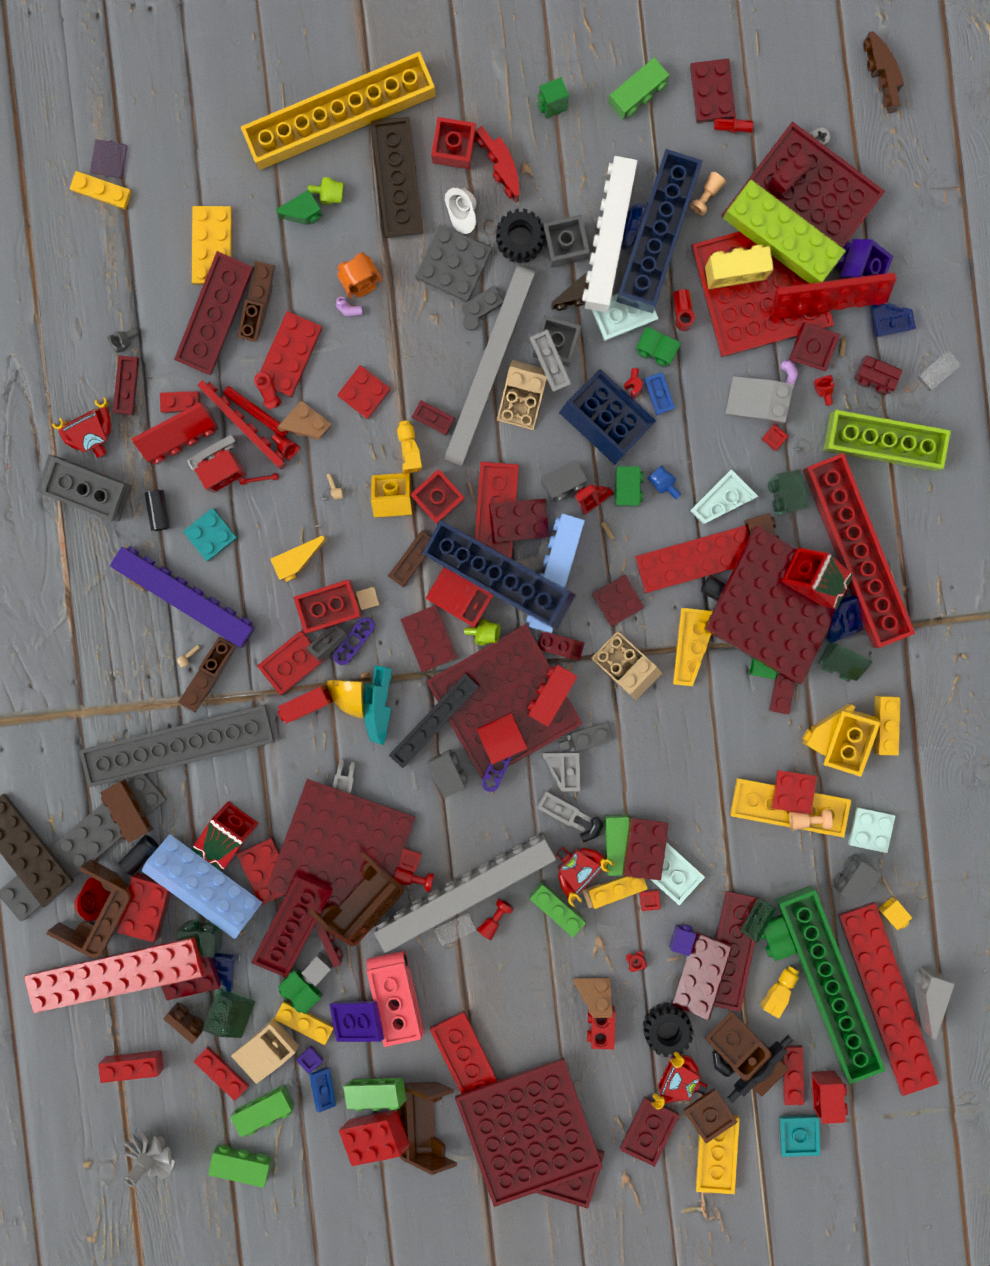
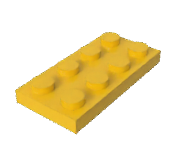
M192 206V284L203 285L216 251L232 257L231 206Z
M734 1115L738 1121L736 1124L707 1144L699 1134L696 1192L735 1194L740 1120L738 1115Z

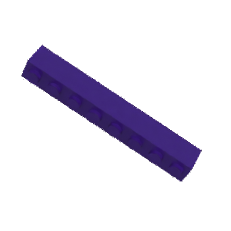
M131 546L120 548L110 564L111 568L241 648L246 645L255 630V627L252 626V621L245 617L239 618L235 615L237 612L229 607L223 608L219 605L220 601L211 596L210 598L203 595L204 591L195 586L193 588L187 585L188 581L179 576L177 578L170 575L172 572L163 566L161 568L154 565L155 561L147 556L141 557L138 555L139 551Z

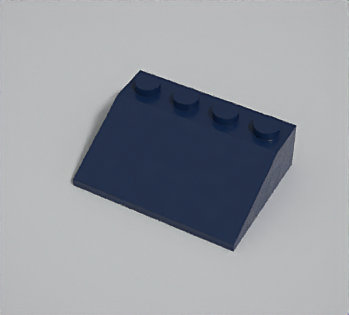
M601 369L565 403L559 412L614 465L656 422L653 417Z

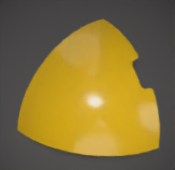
M327 680L329 694L336 706L350 716L364 718L363 681Z

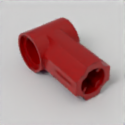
M681 289L672 293L676 315L675 324L679 330L687 331L692 327L695 315L692 311L690 291ZM687 317L690 322L683 323L680 318Z

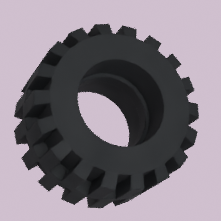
M519 208L515 209L514 213L509 211L507 216H502L501 222H498L496 242L499 251L503 253L505 258L509 257L511 262H514V260H517V263H522V260L529 262L530 258H536L537 253H540L542 250L545 231L539 216L535 217V213L532 211L527 213V209L519 212ZM520 227L527 229L532 235L531 240L523 245L513 243L509 239V234L513 229Z
M664 1003L662 1007L660 1004L656 1005L657 1009L655 1010L651 1008L649 1010L650 1014L645 1015L646 1021H643V1032L652 1051L655 1050L658 1055L663 1053L664 1057H668V1054L676 1057L674 1055L675 1052H679L680 1055L683 1054V1049L687 1050L689 1048L688 1043H692L693 1040L691 1036L693 1035L692 1024L686 1012L684 1013L683 1009L677 1008V1006H669L668 1003ZM665 1022H674L679 1026L677 1033L670 1038H663L657 1034L659 1026Z

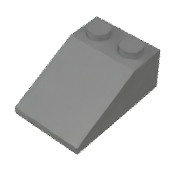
M733 376L725 415L782 426L786 423L793 384Z
M920 967L919 972L917 971L914 976L920 1027L932 1039L936 1040L955 984L941 973Z

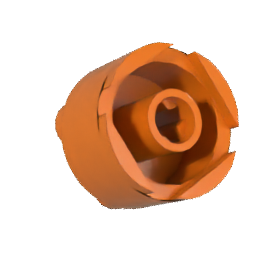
M364 252L357 254L349 262H342L337 267L339 270L337 277L349 298H353L352 295H356L359 298L369 294L376 288L375 284L377 281L379 283L382 281V276L371 257L366 256Z

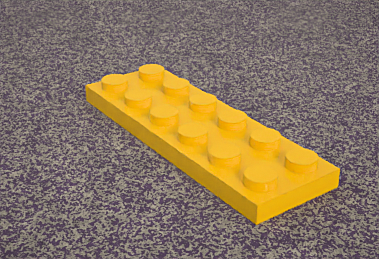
M736 778L730 816L790 827L789 813L792 811L771 808L775 785ZM814 792L812 811L809 816H821L823 810L829 809L832 814V828L825 829L822 824H810L809 827L801 830L844 838L851 799Z

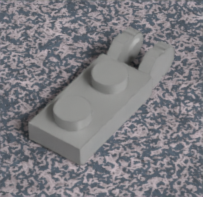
M339 760L333 788L351 794L356 762L351 761L349 776L341 775L344 768V760Z
M548 791L544 792L537 805V809L582 832L586 828L584 825L574 821L576 815L585 821L590 822L591 817L579 811V808Z

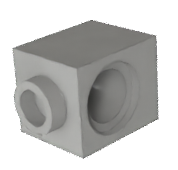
M319 952L301 974L304 975L303 978L307 983L316 986L332 969L333 965Z

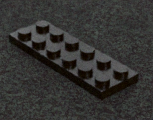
M409 117L371 121L385 238L424 234Z
M6 794L0 795V854L41 906L46 907L68 888L74 880Z

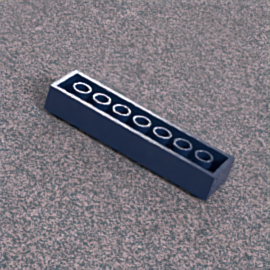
M665 149L616 302L653 313L703 160Z
M441 520L422 553L427 558L551 628L558 629L576 596L575 593Z

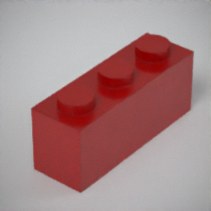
M559 665L551 666L546 675L549 677L546 684L541 683L536 692L539 696L536 701L532 699L527 708L530 717L548 727L578 677Z
M162 1050L105 1056L98 1064L101 1083L158 1077L164 1069Z

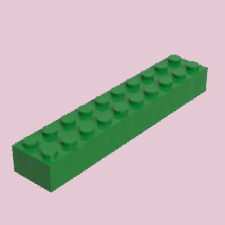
M808 886L775 899L780 914L788 928L797 952V958L844 1078L850 1085L886 1071L816 890L812 886Z

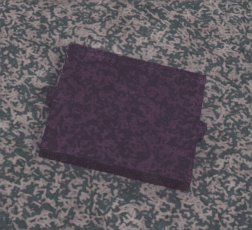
M96 139L90 173L103 175L105 178L109 176L122 179L128 146L115 143L112 140L103 141Z

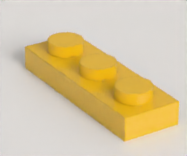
M75 171L69 188L72 192L124 210L127 208L132 193L130 189Z
M623 876L590 888L587 892L592 907L596 909L647 890V886L642 878Z
M285 1000L274 1018L276 1021L323 1045L326 1044L334 1028L333 1025L308 1012L306 1014L297 1012L292 1004Z

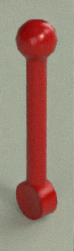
M273 473L271 476L250 479L242 477L240 478L239 483L241 485H246L249 482L270 479L276 481L278 480L279 475L277 473Z

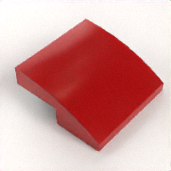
M512 713L477 729L491 764H495L527 749Z

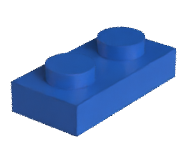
M663 372L644 378L656 416L674 410L675 406Z
M325 1067L309 1073L316 1111L320 1113L335 1107L336 1102L330 1068Z

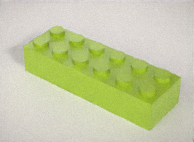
M752 180L748 182L723 217L725 221L757 245H763V247L770 246V253L773 257L809 284L823 282L845 252L843 248Z
M834 410L829 416L823 451L836 454L844 453L847 456L939 471L944 469L951 430Z

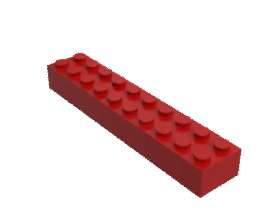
M845 454L836 455L803 469L840 564L853 574L849 583V589L872 647L881 648L915 634Z

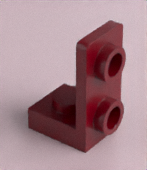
M542 631L538 646L542 651L580 661L585 643Z

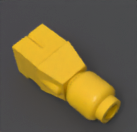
M401 421L397 428L398 440L402 442L401 456L404 461L402 472L403 474L420 472L422 464L420 451L414 440V427L410 424V421Z
M790 965L788 968L783 969L778 978L779 982H776L768 990L767 995L760 1003L763 1010L780 1018L788 1005L791 995L790 989L794 988L799 979V971Z

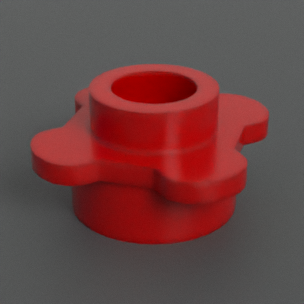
M640 950L635 954L626 955V961L629 962V970L631 972L647 967V963L643 958L644 953Z

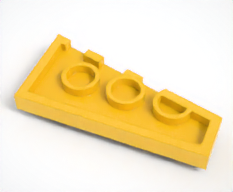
M681 608L673 684L693 686L703 655L707 649L708 641L712 635L704 630L712 611Z

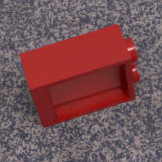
M323 685L278 706L279 710L277 712L281 721H285L287 724L332 703L333 700L326 685Z

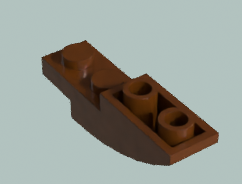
M871 31L863 41V50L865 53L867 52L868 56L867 69L869 72L871 71L872 78L879 77V87L884 95L882 102L887 110V114L894 113L900 106L898 92L904 85L902 74L888 46L874 31Z
M255 261L248 297L244 302L238 338L257 342L272 293L275 265Z
M219 636L178 703L196 713L205 697L207 698L236 646Z

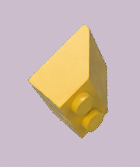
M410 473L371 476V504L374 518L412 515Z

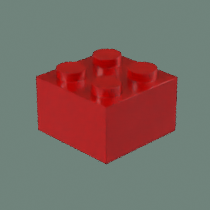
M437 117L431 153L432 163L470 169L476 137V123Z
M224 449L214 454L215 457L209 461L205 459L197 464L198 467L194 469L205 490L216 493L247 474L237 456L231 451H225Z
M440 469L434 472L410 494L436 525L465 501V497Z
M835 1071L811 1072L813 1110L821 1123H846L845 1115H848V1106L844 1099V1096H847L846 1084L842 1082L841 1077H838Z

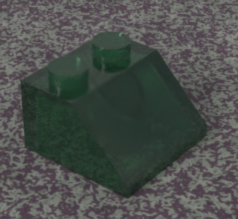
M828 643L818 664L823 666L822 670L831 674L834 671L840 674V679L849 683L850 680L858 681L873 661L837 643Z
M220 988L215 994L202 1030L218 1037L242 1038L256 1001Z

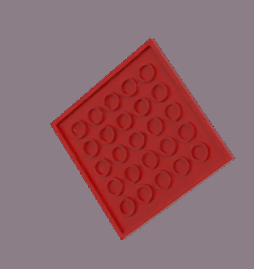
M740 231L691 245L721 357L797 337L803 322L824 329L833 327L834 322L830 310L822 313L814 312L805 315L772 318L771 309L777 288L809 284L772 255L773 271L766 280L708 289L705 265L713 253L724 251V254L732 253L734 249L744 248V250H750L753 246H757L755 242Z

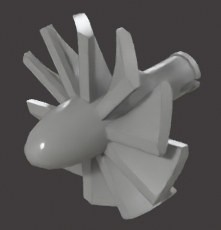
M142 1131L139 1132L142 1141L133 1134L129 1136L133 1143L126 1141L124 1145L134 1153L125 1152V1155L136 1160L133 1165L134 1168L125 1177L124 1181L127 1185L134 1187L141 1176L146 1173L149 1177L159 1176L161 1180L170 1176L174 1170L176 1159L171 1158L170 1148L168 1146L165 1147L166 1139L163 1136H153L150 1143Z

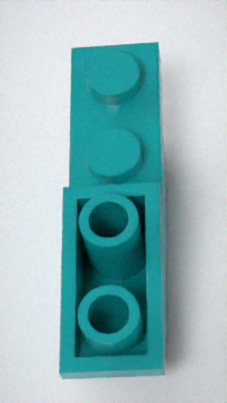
M375 665L372 684L365 683L363 699L364 720L370 741L384 745L388 722L391 716V707L385 706L388 698L392 668Z

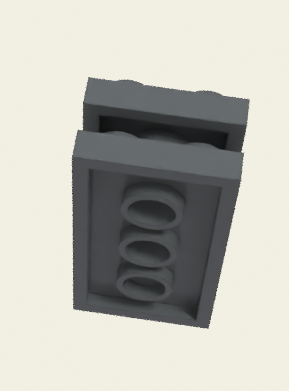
M49 454L37 491L107 520L120 521L132 485Z

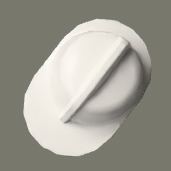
M466 188L449 189L445 194V203L453 227L462 234H468L473 231L476 225V215L474 212L476 199Z

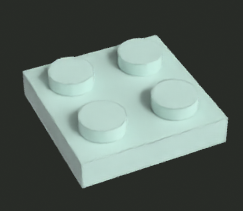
M856 807L848 844L887 853L895 815Z

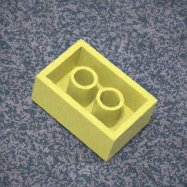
M763 245L753 246L750 250L738 248L732 250V253L724 254V251L713 253L705 265L708 289L766 280L773 271L770 246L763 247Z

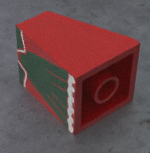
M798 547L782 582L821 606L837 609L853 574L829 553Z
M228 801L213 816L191 850L223 872L259 823Z

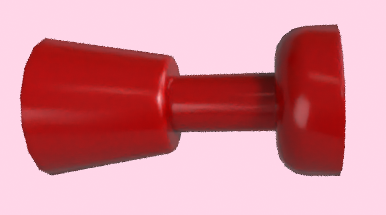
M396 867L394 879L401 885H411V883L424 885V890L431 892L434 873H428L426 877L413 875L411 871Z
M498 898L496 901L498 909L492 918L488 917L477 928V931L488 940L493 939L499 927L498 921L503 914H511L514 910L502 898Z

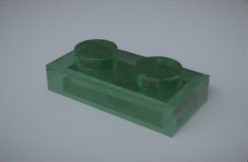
M758 898L740 932L759 942L777 908Z

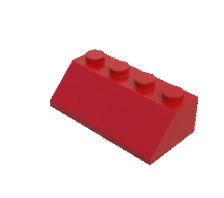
M199 402L135 436L131 440L147 462L157 465L165 461V457L169 455L174 456L182 452V448L196 445L199 443V439L204 436L205 438L213 436L219 427L209 408Z

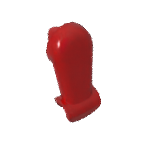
M265 372L257 373L254 377V384L265 400L263 404L267 409L278 407L281 404V399L276 396L270 375Z

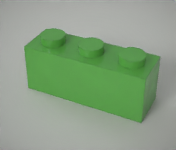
M654 57L611 93L608 103L623 120L627 116L632 117L642 103L644 105L653 98L652 95L655 92H661L668 85L669 74Z
M605 815L606 860L615 863V866L607 864V869L610 871L607 872L608 876L622 875L630 822L628 815Z
M541 881L529 894L530 900L572 937L586 924L585 918L545 882Z
M403 1078L351 1079L343 1086L347 1109H355V1111L370 1108L373 1111L381 1110L382 1108L397 1110L407 1100Z
M284 1084L235 1109L230 1118L240 1137L246 1134L251 1136L258 1131V1128L262 1126L266 1128L275 1122L274 1120L280 1117L284 1119L291 1115L295 1104Z
M217 1145L212 1154L208 1175L264 1188L268 1180L272 1157H268L264 1153H249L246 1149L236 1150L231 1149L227 1145Z

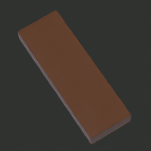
M421 530L388 577L404 587L426 558L422 553L431 536Z

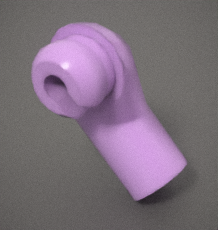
M344 297L336 299V307L344 316L363 315L362 305L351 306Z
M784 360L781 363V369L786 371L788 375L785 383L793 384L794 389L798 370L793 361Z

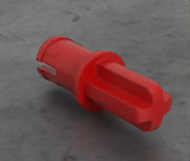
M733 117V119H716L714 121V130L731 131L732 134L735 132L752 133L753 120L736 119V117Z

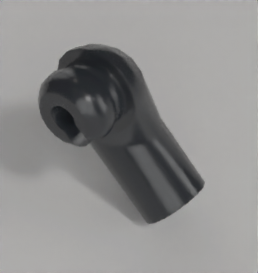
M599 817L592 818L590 830L580 834L583 843L600 835L603 822Z
M716 1050L712 1051L714 1068L725 1077H730L734 1074L735 1071L729 1064L723 1062L722 1056Z

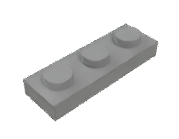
M548 329L530 337L552 392L554 393L571 385Z

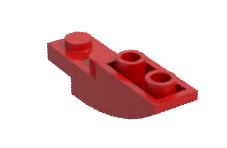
M480 126L476 130L475 141L481 149L485 148L488 152L487 157L491 163H496L493 165L492 176L498 184L501 183L505 187L504 192L509 199L513 198L515 202H518L519 181L511 154L500 136L493 141L483 126Z

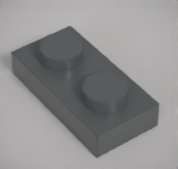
M334 625L329 627L306 649L314 658L321 662L346 640L348 635L339 626Z

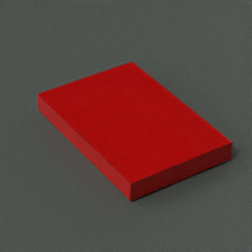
M302 630L257 665L280 696L326 660L324 658L319 662L307 651L306 648L312 642Z

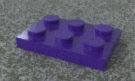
M343 1001L329 1004L337 1042H380L385 1039L377 1001Z

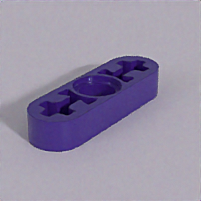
M362 618L357 622L348 634V638L334 652L333 657L337 664H348L375 629V623L372 619ZM369 621V627L371 629H366L362 633L363 635H365L363 639V637L359 633H356L355 630L357 629L358 631H361V629L363 628V626L361 625L362 622L366 623ZM351 636L359 638L360 643L358 646L353 647L349 644ZM346 644L354 652L348 651L346 654L347 660L340 661L338 653H343L347 649L343 647Z
M512 756L508 757L507 760H501L504 763V768L499 771L493 768V764L490 761L482 780V786L486 791L493 792L498 789ZM489 770L495 774H501L500 778L495 776L494 783H496V786L492 785L491 788L487 787L488 783L485 782L486 779H491L492 774H489Z

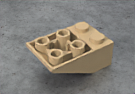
M512 360L497 421L534 430L547 381L541 367Z
M618 631L591 658L635 701L662 674L655 664Z
M273 1017L238 1048L231 1057L257 1084L295 1054L299 1045Z

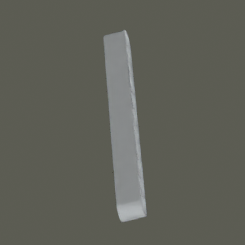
M520 264L516 267L447 449L445 461L461 467L464 465L533 283L536 270Z

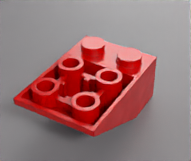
M444 567L425 599L475 628L494 595Z

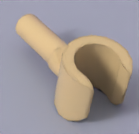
M327 474L332 497L334 499H342V488H336L331 474Z
M196 645L188 653L178 657L177 662L179 666L183 668L189 665L188 658L197 652L200 647Z

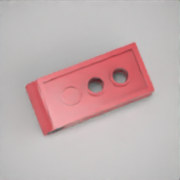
M403 950L367 958V975L373 1001L378 1003L385 1038L382 1040L384 1047L422 1039L425 1031L406 951ZM392 999L397 1000L399 1005L394 1004ZM397 1018L402 1019L404 1024L399 1023Z

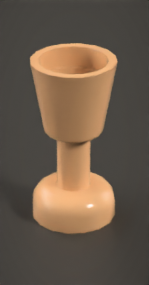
M711 172L703 188L704 193L699 200H691L689 203L690 209L696 214L704 216L707 212L706 202L710 196H714L726 184V180L718 173Z
M829 809L823 810L821 816H809L807 813L790 812L789 823L791 831L807 828L810 824H822L823 828L831 829V811Z

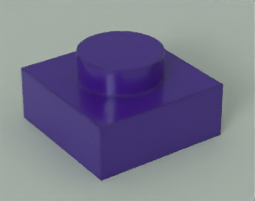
M312 1045L296 1059L308 1074L324 1060Z

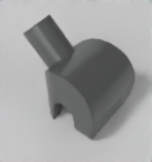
M135 329L126 333L125 331H119L109 335L107 339L114 351L120 353L131 345L130 339L138 336V333Z

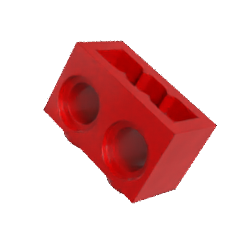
M612 1006V1018H605L603 1021L592 1018L588 1011L587 1022L591 1023V1028L587 1030V1042H590L591 1049L614 1050L616 1016L614 1006ZM599 1033L606 1035L602 1040H598L595 1037Z

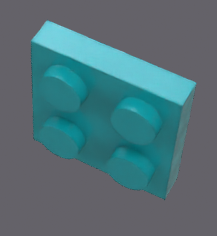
M211 508L183 531L207 562L237 539V536L214 508Z
M817 1115L779 1116L780 1153L782 1157L820 1156V1129Z

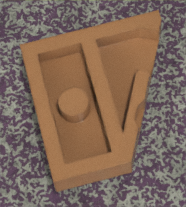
M300 401L281 422L278 430L284 432V430L294 432L295 435L308 436L312 439L320 440L331 427V423L303 401Z
M610 978L573 979V985L578 989L581 999L587 1005L592 1018H612Z

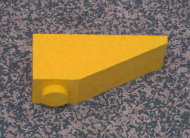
M322 535L271 558L270 560L279 580L289 582L296 579V574H299L327 541L326 537Z
M846 704L813 725L810 729H807L803 734L802 739L804 740L802 743L819 754L826 756L841 711H853L855 706Z

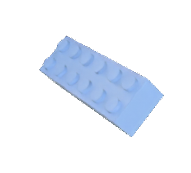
M562 514L560 518H556L553 530H556L555 537L551 536L548 548L551 551L549 555H545L542 567L546 568L544 574L540 573V575L565 588L585 520ZM530 615L527 616L526 622H529V627L552 633L553 628Z
M170 834L150 856L142 869V872L234 939L237 938L262 904V901Z

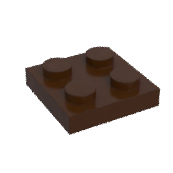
M178 1002L163 1018L191 1044L197 1040L206 1028L204 1022L199 1017H194L185 1005Z
M713 1088L683 1109L706 1144L738 1122L716 1088Z

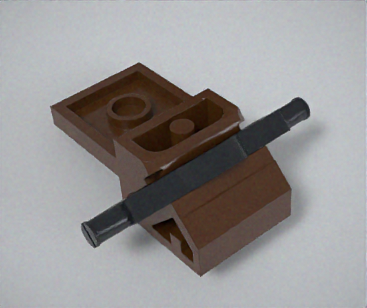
M733 1011L705 1037L707 1042L741 1077L734 1084L735 1089L727 1096L732 1103L740 1095L745 1096L751 1089L763 1097L789 1070V1067L781 1059L787 1053L786 1048L794 1040L787 1034L780 1043L776 1041L769 1048Z

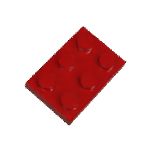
M273 837L237 853L256 897L262 901L260 906L283 896L266 889L280 853Z

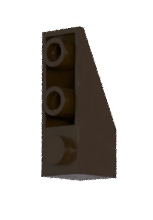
M587 273L582 275L551 302V310L562 311L570 305L575 304V307L585 305L586 301H582L584 289L589 288V283H586Z

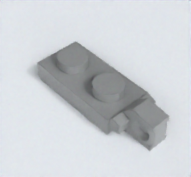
M229 435L187 460L190 468L194 470L198 467L197 464L205 459L209 461L215 457L214 454L222 449L225 451L235 448L234 444L238 440L234 435Z

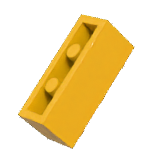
M874 695V716L879 718L880 726L873 743V753L878 755H899L900 697Z

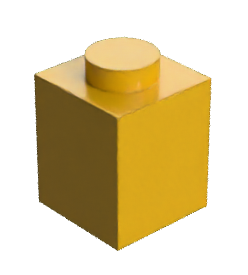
M894 897L889 898L878 908L887 921L897 930L905 928L912 919L910 914Z

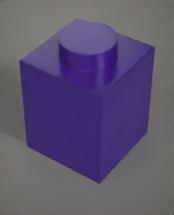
M683 923L681 926L675 924L669 944L671 951L690 956L696 937L692 926Z

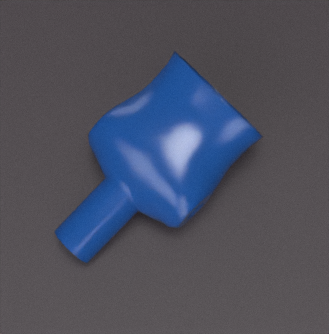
M663 465L647 478L661 494L668 491L675 499L681 495L673 486L676 478Z

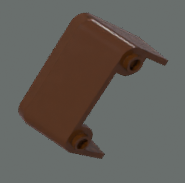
M364 852L361 856L368 862L363 866L362 876L365 879L341 906H327L322 914L313 909L309 911L327 932L350 946L358 944L404 892V887Z
M89 860L79 870L100 881L103 888L111 892L96 923L83 921L77 926L76 930H73L58 922L46 934L88 957L96 958L104 952L131 900V893L118 873L93 860Z
M438 1082L404 1083L407 1100L397 1111L410 1146L400 1158L404 1162L431 1175L456 1167L457 1162L445 1157V1144L435 1137L434 1102L440 1101L442 1096L454 1093V1089Z

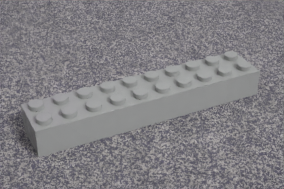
M537 833L531 836L529 842L516 844L512 847V851L507 854L505 851L498 854L496 860L492 862H483L476 871L469 870L462 874L463 878L457 881L452 879L445 884L446 887L439 890V888H436L428 893V897L424 899L420 897L414 900L410 907L406 908L403 906L395 911V915L391 917L387 915L381 918L376 925L374 934L384 953L554 862L556 856L545 834L540 835Z

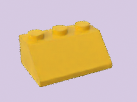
M842 710L823 765L861 777L880 726L879 718L858 711Z

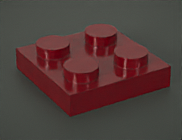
M803 322L789 360L826 372L840 334Z
M626 575L592 593L611 627L645 608Z

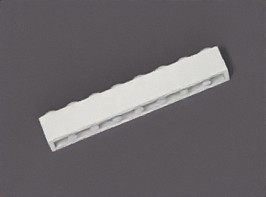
M615 156L613 163L609 162L607 175L611 176L610 181L606 180L604 192L607 193L606 199L602 198L600 210L604 212L603 217H598L596 228L600 229L599 235L595 234L593 246L596 247V252L591 253L589 263L593 265L592 271L587 273L586 283H589V288L584 289L582 301H586L585 309L608 312L637 166V160Z

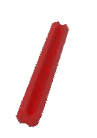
M230 386L225 388L223 394L279 436L284 438L289 431H279L278 426L281 423Z

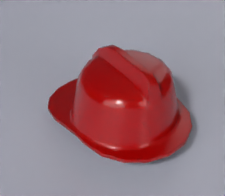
M90 877L85 882L81 892L77 894L74 901L77 914L86 921L98 919L110 895V892L103 888L102 883L93 877Z

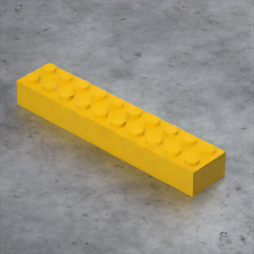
M419 51L241 126V130L258 169L262 170L371 124V121L384 119L436 97L435 86Z

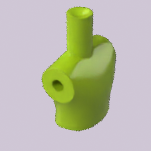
M323 177L320 186L308 185L310 193L319 194V202L321 204H342L344 183L329 177Z
M480 619L477 628L465 627L464 634L475 635L474 642L477 645L484 646L488 643L498 642L501 626L499 623Z

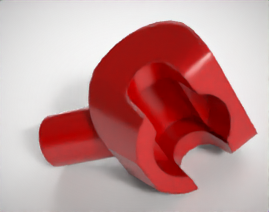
M638 368L631 369V377L624 383L625 390L633 388L630 392V396L633 399L642 392V381L638 378Z
M832 375L814 380L816 393L820 397L824 396L826 406L833 404L832 394L834 393L835 383H833Z
M277 433L271 437L278 444V451L288 461L300 449L299 445L287 437L282 439Z

